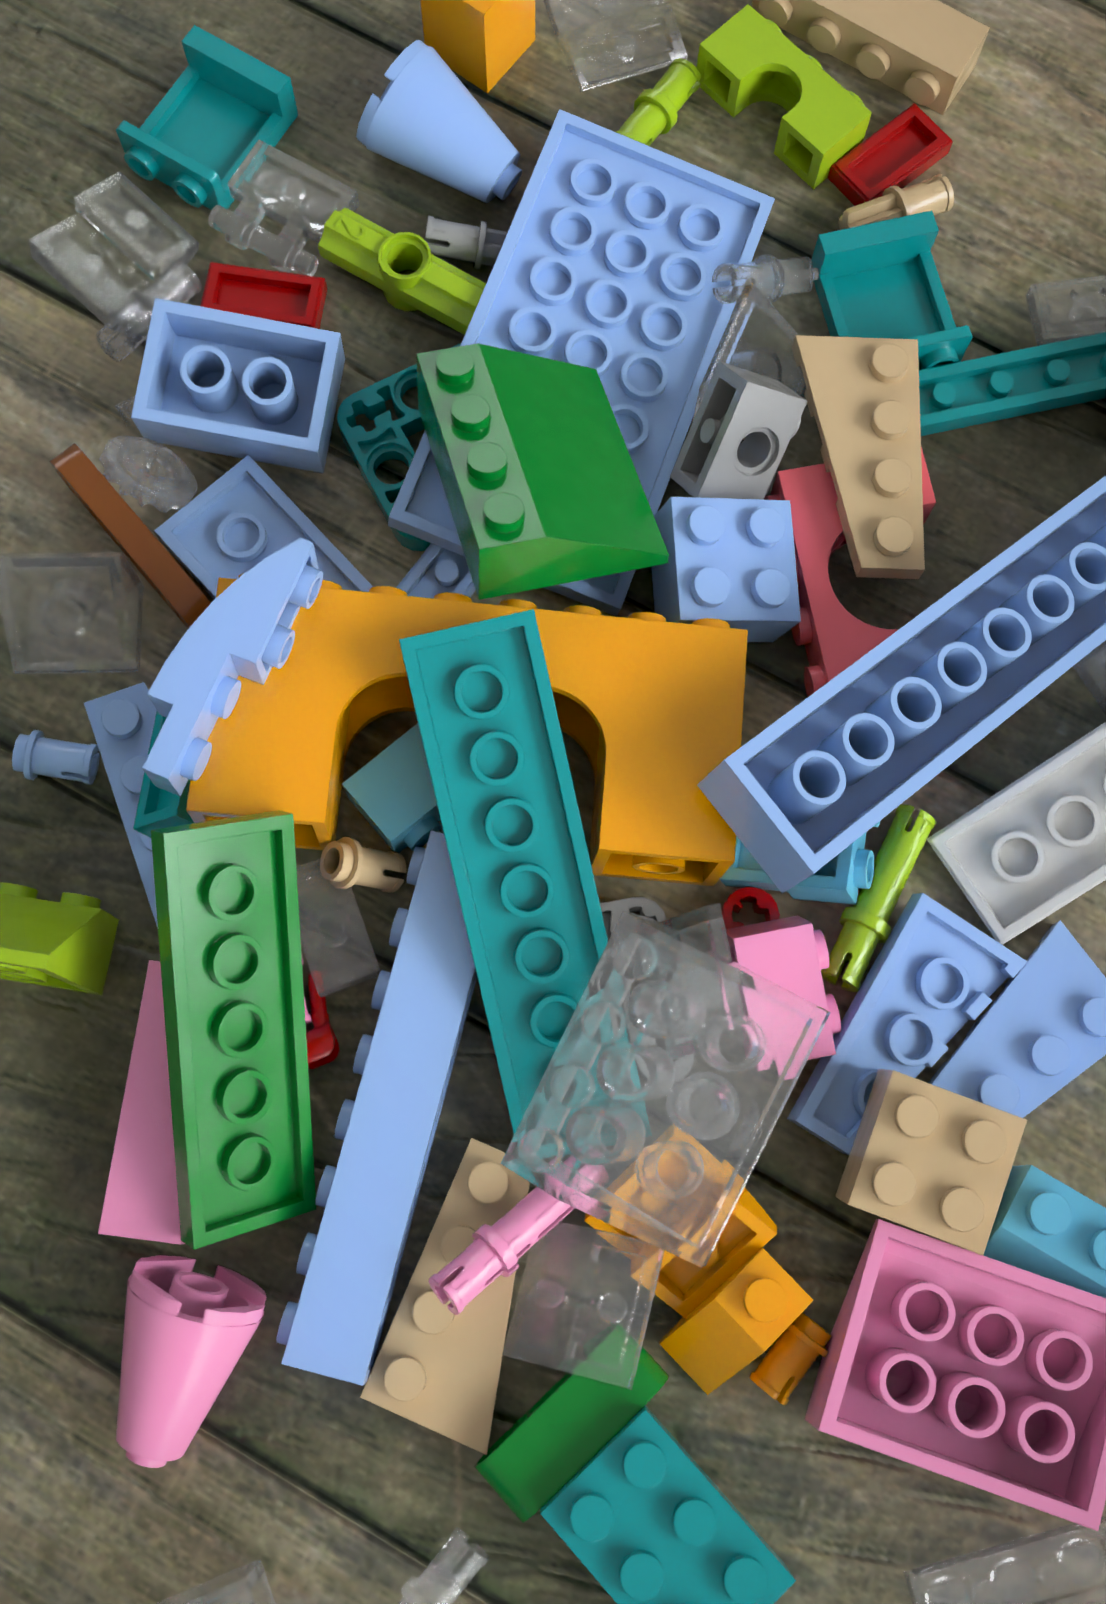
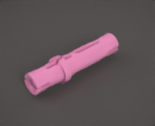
M586 1148L581 1152L574 1153L563 1165L541 1182L492 1226L484 1224L472 1234L474 1238L473 1243L437 1274L429 1278L430 1287L440 1302L445 1305L450 1299L451 1303L447 1305L450 1312L455 1315L460 1314L464 1307L500 1275L505 1278L509 1277L519 1268V1264H517L518 1259L599 1186L604 1185L608 1181V1172L596 1155L586 1162V1159L590 1156L589 1149Z

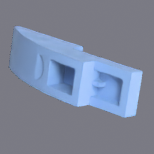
M300 537L270 554L242 574L212 601L189 627L166 659L147 693L158 713L166 717L142 767L156 787L181 796L189 779L197 781L204 772L211 755L212 743L207 740L218 717L227 719L239 698L241 681L237 680L238 676L264 685L272 667L280 669L287 661L295 640V631L291 629L293 622L301 607L309 609L313 605L323 581V571L319 570L313 542Z

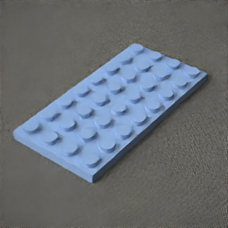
M559 109L460 346L480 343L596 369L652 513L655 516L775 198ZM424 431L389 515L388 526L465 556L426 431ZM635 570L544 588L617 617Z

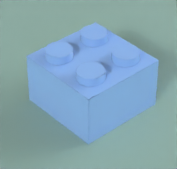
M670 497L655 514L654 518L669 553V559L667 564L651 567L655 613L664 616L666 622L692 624L693 621L698 619H720L728 622L730 628L748 630L747 642H774L801 622L790 500Z

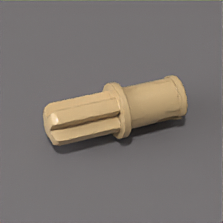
M942 174L935 175L930 179L902 189L899 186L893 185L885 189L883 196L846 209L839 218V228L842 230L931 210L934 215L948 212L954 205L952 185L946 176L942 177Z

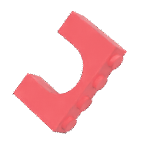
M921 447L924 525L936 504V499ZM824 463L778 471L770 495L764 497V500H790L801 615V622L791 629L797 646L805 645L810 666L804 669V682L808 697L899 630L875 627L857 619L843 607L832 589L828 573L829 557L847 543L836 507L838 497L831 472H826Z

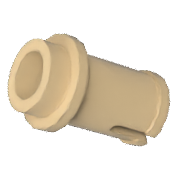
M342 837L338 841L328 843L321 854V874L335 888L348 889L353 885H359L393 893L404 882V879L386 876L383 872L387 869L406 873V861L403 855L398 852H386L361 847L356 839Z

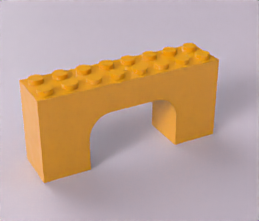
M219 577L216 598L237 579ZM323 580L313 605L309 609L301 607L293 622L291 629L295 631V640L290 655L283 667L280 669L272 667L264 685L238 676L237 680L241 681L239 698L227 719L218 717L207 740L212 743L211 755L200 778L197 781L190 780L186 811L195 823L278 810L293 813L295 848L324 850L328 843L336 841L344 765L351 743L358 733L375 719L394 712L415 711L399 639L534 609L561 731L571 736L582 747L589 758L594 773L595 786L589 852L593 875L714 886L735 862L736 834L697 784L724 759L741 747L748 630L730 628L728 622L713 618L698 619L693 621L692 624L666 622L664 616L652 612H636L625 618L605 616L596 608L582 605L569 606L564 608L563 611L537 609L534 603L521 599H506L500 601L498 605L473 603L470 597L451 592L436 594L433 599L408 596L405 591L390 586H375L370 588L369 592L343 590L339 584Z

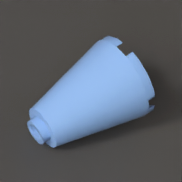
M421 40L414 41L402 51L384 74L391 82L384 90L381 98L372 93L358 124L357 140L374 153L485 203H489L495 196L504 200L514 189L523 170L516 166L520 158L519 151L436 50Z

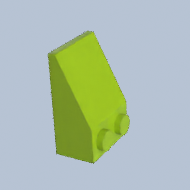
M0 882V979L103 995L119 920L105 910L100 909L101 900L87 895L68 892L62 893L60 902L37 899L38 890L34 888Z

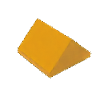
M420 0L424 43L432 46L451 70L487 94L535 41V0Z

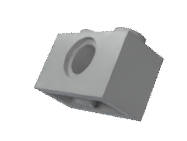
M718 361L670 477L693 497L763 500L774 484L776 470L790 439L794 437L799 429L801 415L808 401L778 380Z

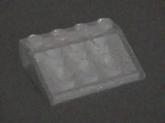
M623 911L500 1164L557 1200L699 1267H704L831 1012L652 918Z

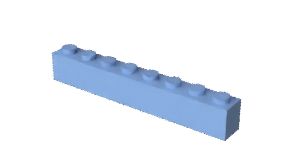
M435 831L430 832L426 848L416 846L411 857L407 883L415 885L409 910L399 907L396 912L389 938V945L398 947L391 972L381 970L372 997L371 1008L380 1010L374 1035L363 1034L360 1040L353 1066V1073L362 1075L355 1101L344 1100L335 1128L334 1137L343 1140V1146L337 1167L330 1165L325 1167L317 1191L315 1204L325 1207L318 1235L307 1233L299 1254L296 1273L306 1276L299 1303L288 1301L277 1334V1343L286 1345L281 1364L361 1386L367 1382L375 1362L477 980V973L445 836L443 833Z

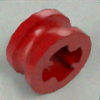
M745 887L729 895L720 909L718 922L721 933L722 930L744 926L743 923L733 922L732 911L739 913L743 907L741 904L743 902L752 903L754 913L764 914L766 922L779 919L780 913L776 901L769 893L761 888Z

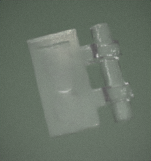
M258 140L227 183L231 197L241 203L234 212L221 205H216L210 212L208 224L210 227L223 233L227 243L241 250L251 248L268 257L269 264L281 272L290 273L294 271L301 275L313 276L317 271L319 258L303 250L304 245L309 239L319 243L323 234L324 224L334 210L341 211L346 207L355 212L359 206L358 194L356 190ZM265 215L285 225L278 236L259 226Z

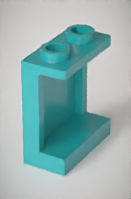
M194 25L181 41L188 62L187 68L140 128L123 120L116 128V132L125 153L124 159L136 174L149 181L156 178L172 187L177 195L191 206L199 208L203 205L223 216L298 117V110L289 76Z
M932 210L818 235L809 269L830 336L918 339L919 370L961 362L973 336L968 325L956 327L931 253L939 232Z

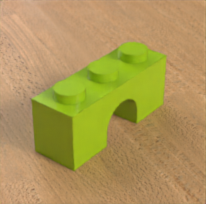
M749 4L700 43L696 66L701 74L699 82L702 83L700 88L733 118L750 104L761 101L776 103L787 111L781 118L773 154L813 190L828 178L830 167L863 142L872 112L864 106L859 96L842 87L823 70L817 59L801 51L783 35L776 23L765 19Z

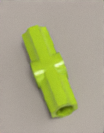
M346 207L341 211L334 210L324 224L323 234L318 244L321 257L383 290L387 301L393 307L403 311L420 310L465 335L486 283L431 254L428 243L419 235L411 232H398L394 234ZM403 270H414V271H416V272H414V273L407 274V275L398 274L399 272H401V271H403Z

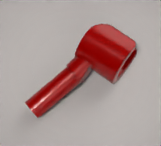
M311 973L308 975L311 1019L314 1025L313 1029L306 1031L309 1069H315L334 1061L340 1053V1045L327 1013L323 973Z

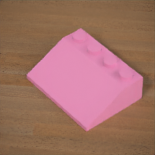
M876 1219L831 1332L832 1337L825 1347L829 1352L826 1358L822 1356L805 1420L818 1431L1098 1531L1106 1501V1298L881 1219Z

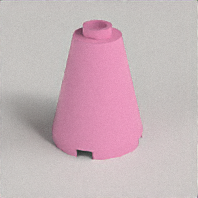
M157 1255L141 1258L136 1262L134 1270L127 1281L116 1430L118 1444L126 1450L127 1458L133 1463L149 1468H159L165 1466L167 1461L177 1460L185 1454L264 1317L266 1293L247 1277L219 1265L217 1266L214 1278L195 1273L193 1268L196 1259L181 1256Z

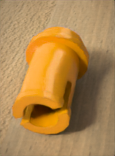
M802 1312L778 1337L756 1370L751 1372L749 1378L769 1396L785 1406L789 1401V1396L820 1354L826 1358L829 1351L825 1348V1345L832 1336Z

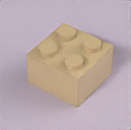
M878 1069L835 1197L850 1206L984 1255L1027 1120L900 1072Z

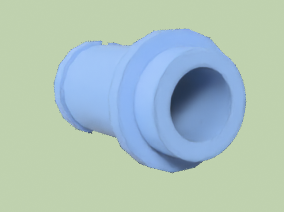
M33 730L30 735H18L12 754V767L14 771L23 772L24 778L28 780H34L38 775L79 781L91 785L98 771L100 753H98L99 748L97 744L87 745L45 738L41 730Z

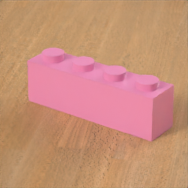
M149 960L98 1234L181 1245L185 1243L181 1241L161 964L160 961Z

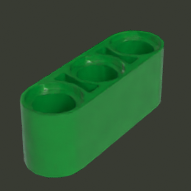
M619 1323L488 1449L487 1455L484 1454L474 1467L523 1523L537 1513L657 1394L668 1380L669 1375L622 1323Z

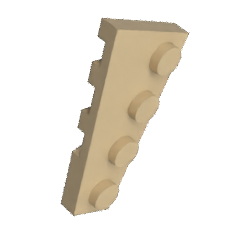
M795 335L791 348L796 366H801L806 384L805 398L808 401L807 405L811 417L815 416L823 444L820 451L826 472H831L838 497L836 507L856 577L919 579L925 570L918 339Z
M471 1138L360 1398L487 1455L516 1271L509 1277L505 1278L500 1275L469 1302L458 1315L448 1310L447 1305L451 1303L450 1299L445 1305L440 1302L430 1287L429 1278L437 1274L473 1243L474 1238L472 1234L484 1224L492 1226L528 1195L533 1164L521 1166L519 1158Z

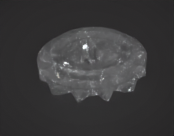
M117 436L106 443L99 458V461L105 467L103 476L108 481L120 486L119 493L121 495H131L136 498L141 507L151 504L164 513H167L171 508L180 510L197 493V481L184 461L172 450L156 441L143 437Z

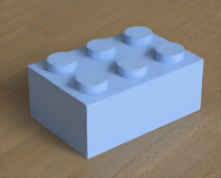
M155 298L131 418L146 441L243 459L249 455L254 461L324 473L345 363L341 334Z

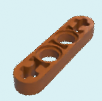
M75 443L49 462L73 494L187 629H189L211 604L210 601Z

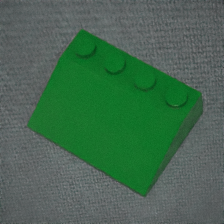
M480 343L416 354L418 409L479 600L668 563L669 553L596 369Z

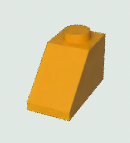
M761 1248L686 1318L682 1317L658 1343L695 1383L709 1395L763 1354L814 1300L764 1248Z

